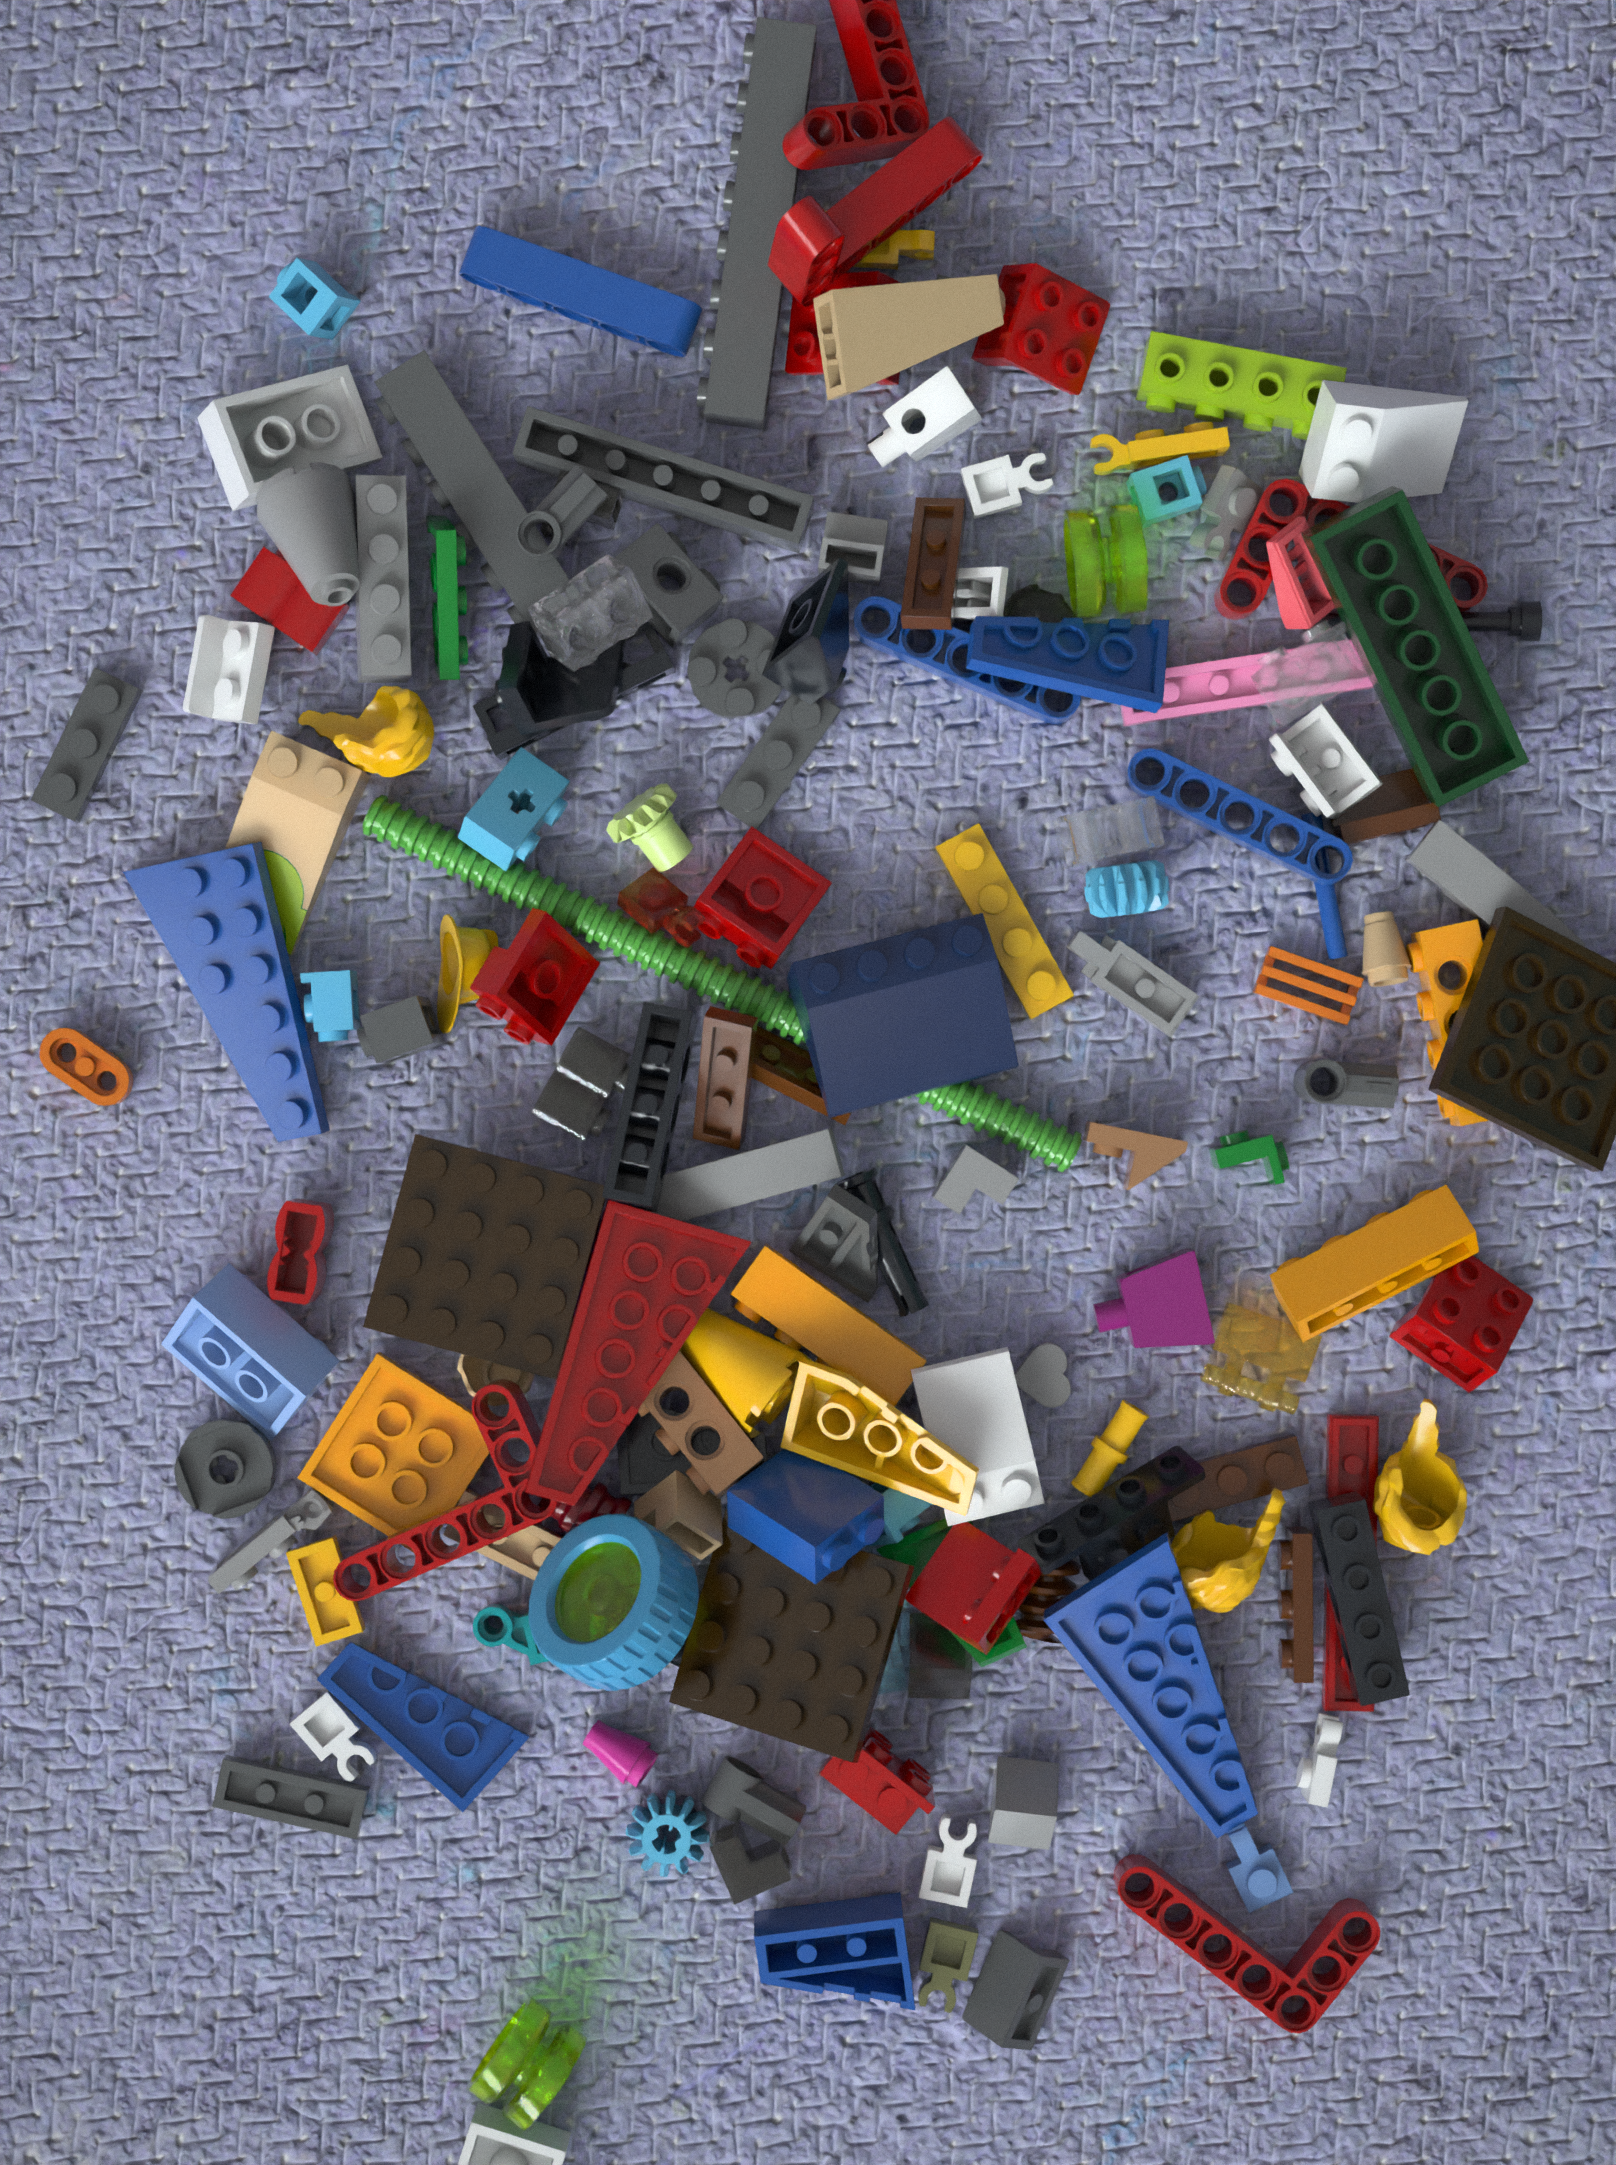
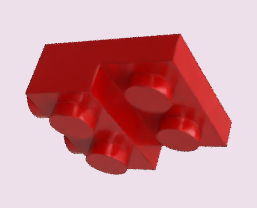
M751 826L699 896L691 914L698 918L695 923L702 933L712 939H720L721 936H724L737 945L736 953L746 964L755 968H760L764 964L769 969H772L826 894L832 882Z
M532 908L510 947L504 949L494 946L469 988L479 996L475 1004L479 1010L494 1019L502 1020L504 1018L508 1022L504 1032L511 1038L526 1045H529L534 1040L552 1046L600 962L546 911Z

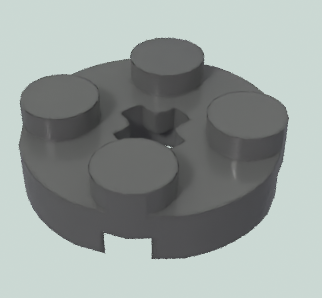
M734 618L724 620L722 623L715 624L705 630L691 648L687 667V674L693 693L700 704L714 715L727 719L753 717L769 709L778 699L783 689L762 675L775 637L764 627L754 622ZM740 657L745 658L748 661L745 669L750 674L745 681L738 677L732 682L728 681L725 678L728 669L724 663L729 658L734 661L739 660Z
M221 1418L201 1425L186 1438L176 1459L174 1467L175 1480L181 1495L195 1509L199 1508L204 1513L211 1514L212 1517L229 1519L242 1516L258 1506L274 1486L276 1459L273 1448L265 1435L246 1420L239 1421L231 1418ZM219 1455H226L228 1460H235L237 1462L238 1469L233 1472L235 1480L227 1482L224 1475L216 1476L214 1474L213 1467L219 1464Z

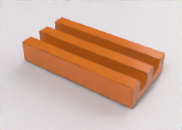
M1269 946L1252 993L1336 1023L1348 1025L1351 1017L1350 1012L1352 1007L1355 1006L1356 996L1364 979ZM1275 959L1348 985L1346 993L1273 968ZM1270 977L1342 1003L1338 1012L1266 986L1267 981Z

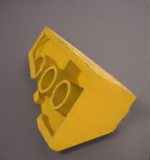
M806 1358L800 1361L781 1448L961 1515H967L980 1470L978 1467L850 1374Z

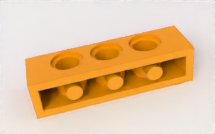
M1478 919L1410 933L1412 943L1406 945V952L1412 966L1410 970L1412 973H1419L1422 992L1416 994V1001L1421 1020L1423 1022L1429 1021L1433 1040L1427 1041L1426 1047L1428 1059L1433 1070H1436L1450 1033L1448 1026L1449 1018L1452 1013L1459 1009L1483 945ZM1445 962L1453 963L1460 972L1459 983L1452 990L1443 987L1438 979V971ZM1437 1095L1440 1113L1443 1118L1449 1117L1451 1126H1465L1488 1121Z

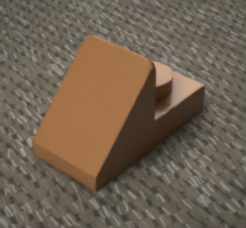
M1086 1121L1083 1136L1084 1141L1094 1143L1093 1153L1122 1158L1123 1149L1131 1150L1123 1185L1125 1190H1130L1185 1153L1188 1145L1187 1141Z

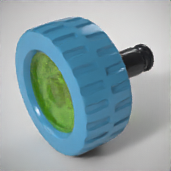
M606 1514L589 1519L572 1529L554 1546L537 1573L530 1595L528 1614L534 1642L538 1646L540 1653L553 1665L592 1688L618 1691L635 1687L654 1677L670 1662L677 1667L680 1666L687 1638L697 1612L699 1588L696 1572L692 1566L691 1559L677 1543L660 1530H657V1528L637 1517H631L628 1514Z

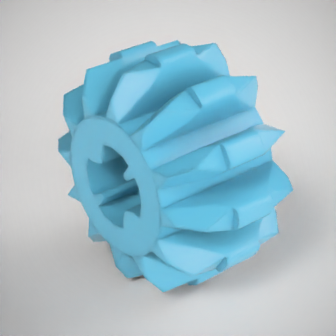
M1157 860L1092 868L1085 874L1086 887H1084L1086 902L1089 903L1090 914L1098 918L1163 909L1169 904V879L1165 874L1164 864Z
M668 1790L665 1804H661L655 1793L649 1794L647 1797L649 1810L643 1806L636 1805L632 1810V1816L638 1823H631L626 1827V1835L637 1839L629 1846L628 1851L630 1855L638 1856L646 1853L641 1864V1868L644 1871H648L654 1862L661 1863L659 1873L663 1878L668 1876L670 1864L672 1863L675 1864L681 1874H685L689 1869L687 1858L700 1862L704 1852L699 1844L708 1843L710 1838L709 1831L698 1828L706 1822V1813L698 1811L689 1814L695 1801L691 1796L685 1798L681 1806L675 1804L676 1792L674 1790ZM662 1825H669V1831L673 1827L677 1828L675 1841L666 1842L667 1836H664L663 1840L659 1839V1831Z

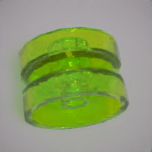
M1135 501L1109 505L1104 515V537L1101 535L1098 517L1090 506L1064 510L1063 540L1070 604L1074 618L1087 619L1102 615L1106 607V585L1109 587L1112 605L1120 615L1146 611L1148 599V559L1141 517Z
M528 1997L498 2034L475 2069L466 2087L467 2091L482 2102L490 2104L497 2101L513 2083L504 2100L502 2116L522 2131L531 2126L546 2106L555 2098L569 2077L587 2041L586 2036L568 2023L557 2026L540 2043L549 2028L551 2011L533 1997Z

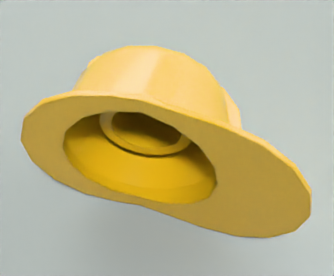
M450 914L443 916L440 926L441 967L437 995V1020L439 1029L443 1034L449 1033L453 1027L458 1005L479 999V996L469 987L493 947H498V936L495 931L456 926Z

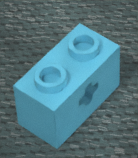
M520 747L466 814L458 838L507 872L517 858L523 862L529 858L541 839L537 832L544 823L552 827L561 817L568 805L563 796L570 781Z

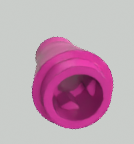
M600 1720L593 1725L582 1744L591 1750L623 1785L629 1782L636 1788L645 1779L659 1755L650 1749V1742L610 1727Z

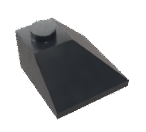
M839 557L790 599L762 673L764 677L810 705L827 692L833 694L840 687L846 676L847 669L843 667L850 647L847 561Z

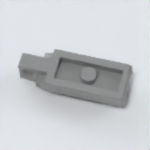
M1079 930L1066 946V948L1087 962L1080 972L1089 977L1090 982L1169 1037H1172L1200 997L1120 940L1115 941L1107 935L1099 944Z
M312 1488L219 1562L208 1576V1582L218 1594L229 1585L238 1590L258 1573V1569L254 1566L268 1553L273 1559L279 1557L296 1542L297 1539L293 1536L295 1531H300L301 1529L316 1530L332 1513L334 1508L323 1494Z

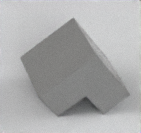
M827 511L818 575L840 557L848 562V582L879 586L888 520Z
M964 1144L932 1193V1197L960 1215L976 1188L1003 1205L1019 1181V1178Z
M998 1756L994 1772L993 1801L989 1815L988 1843L1049 1850L1057 1819L1059 1763Z

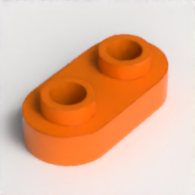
M59 1028L48 1033L43 1039L39 1054L45 1069L92 1103L102 1106L116 1105L129 1096L133 1087V1075L129 1066L83 1032L73 1028ZM68 1043L72 1044L76 1049V1056L71 1062L65 1061L61 1054L62 1048ZM108 1071L112 1072L116 1077V1085L111 1090H106L101 1083L102 1076Z

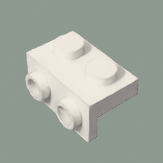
M1323 704L1319 705L1283 734L1275 733L1269 738V741L1276 749L1270 754L1273 761L1286 777L1289 778L1293 774L1297 777L1305 788L1299 795L1316 817L1323 813L1327 818L1336 820L1383 784L1328 708Z

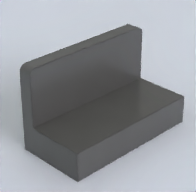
M999 1930L963 2012V2020L1001 2048L1032 2050L1070 1960L1055 1950L1032 1948L1010 1932Z

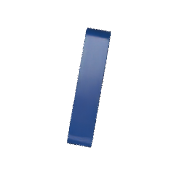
M483 226L475 227L459 271V275L463 279L482 288L677 357H685L687 355L703 310L698 304L681 296Z
M879 596L867 597L855 609L853 617L854 633L859 641L865 645L1050 724L1064 723L1073 716L1080 705L1081 696L1068 693L1070 697L1069 708L1062 712H1055L1050 710L1044 702V693L1049 688L1025 683L1023 689L1012 693L1007 692L1000 686L998 676L977 671L970 673L959 671L953 664L952 656L960 649H968L969 634L952 627V630L923 629L931 633L935 645L926 653L914 652L907 644V637L911 632L918 629H902V605ZM871 610L882 611L889 618L890 624L888 628L882 633L874 634L868 632L861 623L865 613Z
M1153 748L1143 749L1135 753L1129 762L1127 770L1128 784L1132 791L1139 796L1317 884L1333 885L1341 881L1351 869L1353 862L1352 851L1340 838L1161 750ZM1145 761L1156 762L1162 767L1164 777L1156 785H1144L1136 777L1135 771L1137 767ZM1189 783L1201 784L1208 792V801L1201 807H1188L1180 798V790ZM1238 804L1247 807L1252 813V824L1243 830L1231 828L1225 820V811L1229 807ZM1284 826L1293 830L1297 836L1295 849L1289 852L1276 850L1270 843V833L1273 829ZM1326 848L1335 850L1340 855L1342 861L1340 871L1335 874H1325L1318 870L1315 865V855L1319 850Z

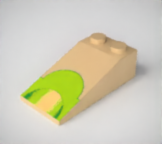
M271 731L251 775L225 849L262 842L287 952L293 955L371 776L363 770Z

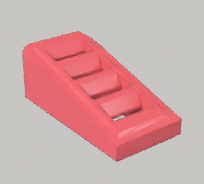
M1305 516L1295 518L1266 542L1279 611L1286 629H1310L1336 608L1302 538L1301 532L1309 529ZM1293 539L1295 547L1287 552L1285 545ZM1297 558L1298 564L1293 567L1292 561Z

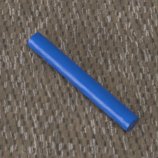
M1312 812L1301 815L1303 821L1324 831L1322 815L1316 817ZM1328 848L1319 850L1315 855V865L1322 873L1333 874ZM1314 882L1328 960L1347 957L1348 953L1335 884L1321 885Z

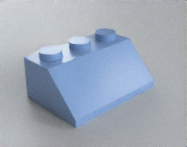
M230 1263L191 1299L161 1344L271 1441L318 1390L340 1362L322 1341L309 1334L292 1318L286 1309L276 1305L256 1287L251 1278L240 1273Z

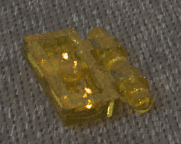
M1227 1302L1214 1336L1215 1343L1211 1344L1210 1347L1227 1354L1224 1368L1206 1363L1200 1381L1217 1387V1393L1232 1397L1234 1394L1259 1402L1258 1407L1273 1413L1278 1409L1294 1415L1300 1396L1284 1391V1382L1287 1376L1304 1383L1306 1382L1322 1336L1317 1335L1302 1342L1293 1325ZM1245 1361L1270 1370L1265 1384L1241 1375Z

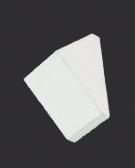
M1002 566L959 568L953 623L971 625L976 616L1003 617L1009 568Z

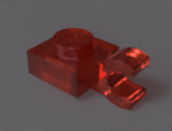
M654 867L619 892L617 905L650 933L653 934L661 927H664L679 944L686 948L701 938L702 934L696 928L705 922V917L696 908L687 906L689 896Z

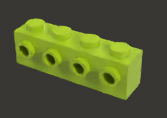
M1151 331L1146 341L1135 400L1146 402L1145 407L1155 412L1174 413L1175 408L1195 411L1194 417L1199 420L1223 422L1224 417L1243 420V427L1247 429L1268 432L1272 431L1273 426L1292 430L1291 435L1293 437L1307 440L1322 380L1345 382L1347 368Z

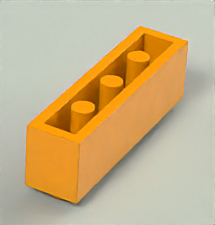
M1444 1185L1436 1190L1428 1189L1416 1194L1407 1205L1391 1213L1382 1212L1373 1216L1366 1222L1364 1227L1348 1235H1337L1330 1238L1321 1246V1249L1304 1258L1295 1257L1287 1260L1279 1266L1276 1272L1269 1276L1275 1296L1302 1342H1305L1477 1254L1479 1247L1476 1230L1448 1186Z
M767 1243L731 1292V1295L738 1299L733 1307L755 1323H758L763 1317L776 1326L778 1329L774 1336L782 1343L798 1351L804 1346L818 1356L815 1362L850 1374L894 1407L913 1381L911 1369L923 1367L927 1362L926 1357Z

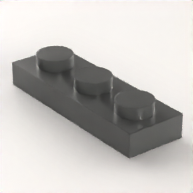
M94 667L34 791L31 801L79 823L143 691Z
M791 694L722 792L716 804L750 828L752 826L758 830L837 718L841 709L823 696L810 705L794 694Z
M226 1755L222 1760L212 1807L357 1839L360 1834L370 1787Z

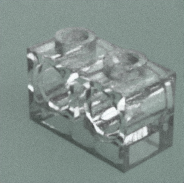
M608 554L527 608L549 655L573 672L580 667L593 663L599 657V654L618 641L631 637L641 625L653 618L633 570Z
M1155 796L1056 817L1052 822L1063 870L1156 850L1165 845Z

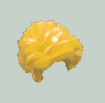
M382 686L379 688L375 697L366 706L359 718H355L352 715H341L332 711L321 714L316 711L307 710L298 719V723L302 726L310 725L315 729L319 737H326L338 749L343 750L342 752L346 759L355 765L356 768L372 774L378 773L382 777H394L410 772L427 760L431 752L435 730L433 719L428 713L429 710L418 694L409 689H402L399 686Z
M1424 1398L1420 1405L1421 1412L1417 1413L1413 1418V1425L1408 1433V1439L1403 1442L1400 1451L1388 1457L1381 1475L1376 1479L1372 1510L1379 1519L1384 1541L1410 1552L1430 1555L1439 1548L1440 1544L1446 1546L1455 1541L1465 1518L1467 1491L1463 1479L1458 1474L1455 1460L1438 1451L1440 1446L1438 1439L1440 1426L1436 1421L1437 1406L1430 1399Z
M1276 1488L1273 1489L1271 1498L1264 1508L1262 1515L1256 1521L1255 1527L1244 1528L1234 1523L1226 1525L1216 1522L1213 1512L1207 1510L1196 1515L1192 1522L1178 1531L1171 1546L1193 1610L1206 1609L1216 1613L1228 1612L1253 1593L1260 1578L1270 1543L1275 1536L1276 1525L1279 1524L1282 1516L1281 1510L1285 1504L1282 1491Z

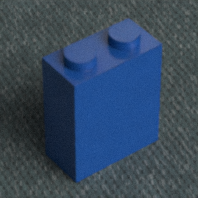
M787 1449L777 1453L727 1490L728 1527L814 1584H817L832 1571L841 1569L849 1558L866 1545L875 1543L884 1532V1495L846 1471Z

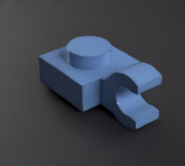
M1245 1823L1227 1832L1239 1858L1226 1863V1866L1249 1913L1293 1893L1270 1843L1257 1849Z

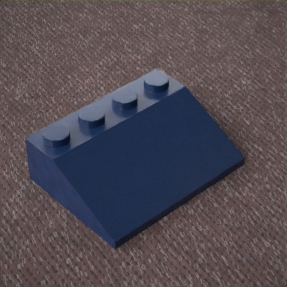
M983 913L792 962L786 980L829 1118L1014 1069L1019 1066L998 959Z

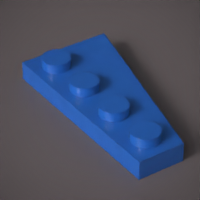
M976 616L970 626L966 669L1157 713L1163 705L1169 620L1153 619L1150 624H1131L1130 619H1110L1107 624L1083 623L1082 618H1063L1060 623L1040 622L1038 617Z
M352 1641L316 1679L462 1812L465 1811L530 1737L528 1734Z

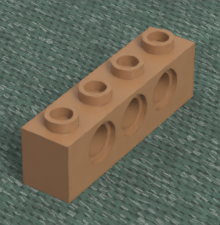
M678 1351L639 1408L638 1413L643 1417L650 1412L661 1426L660 1429L654 1432L660 1442L672 1456L681 1451L692 1467L685 1471V1473L702 1495L711 1490L719 1499L730 1487L765 1462L764 1457L683 1354ZM672 1391H681L690 1400L688 1409L679 1416H670L662 1410L663 1398ZM709 1429L719 1435L720 1445L713 1454L700 1455L693 1450L692 1440L701 1430Z

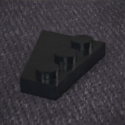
M662 1408V1410L670 1416H679L683 1414L675 1412L673 1410ZM637 1412L617 1441L621 1495L645 1494L675 1470L687 1476L685 1471L692 1467L681 1451L672 1456L660 1442L654 1432L660 1429L661 1426L650 1412L643 1417ZM709 1429L699 1431L692 1440L693 1450L700 1455L713 1454L720 1445L719 1435ZM760 1432L754 1438L748 1437L763 1455L764 1461H768L765 1433Z

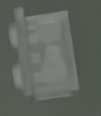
M1327 620L1300 635L1305 643L1288 653L1282 645L1257 660L1262 669L1250 677L1279 728L1369 676L1344 634L1348 631L1344 621L1331 628Z

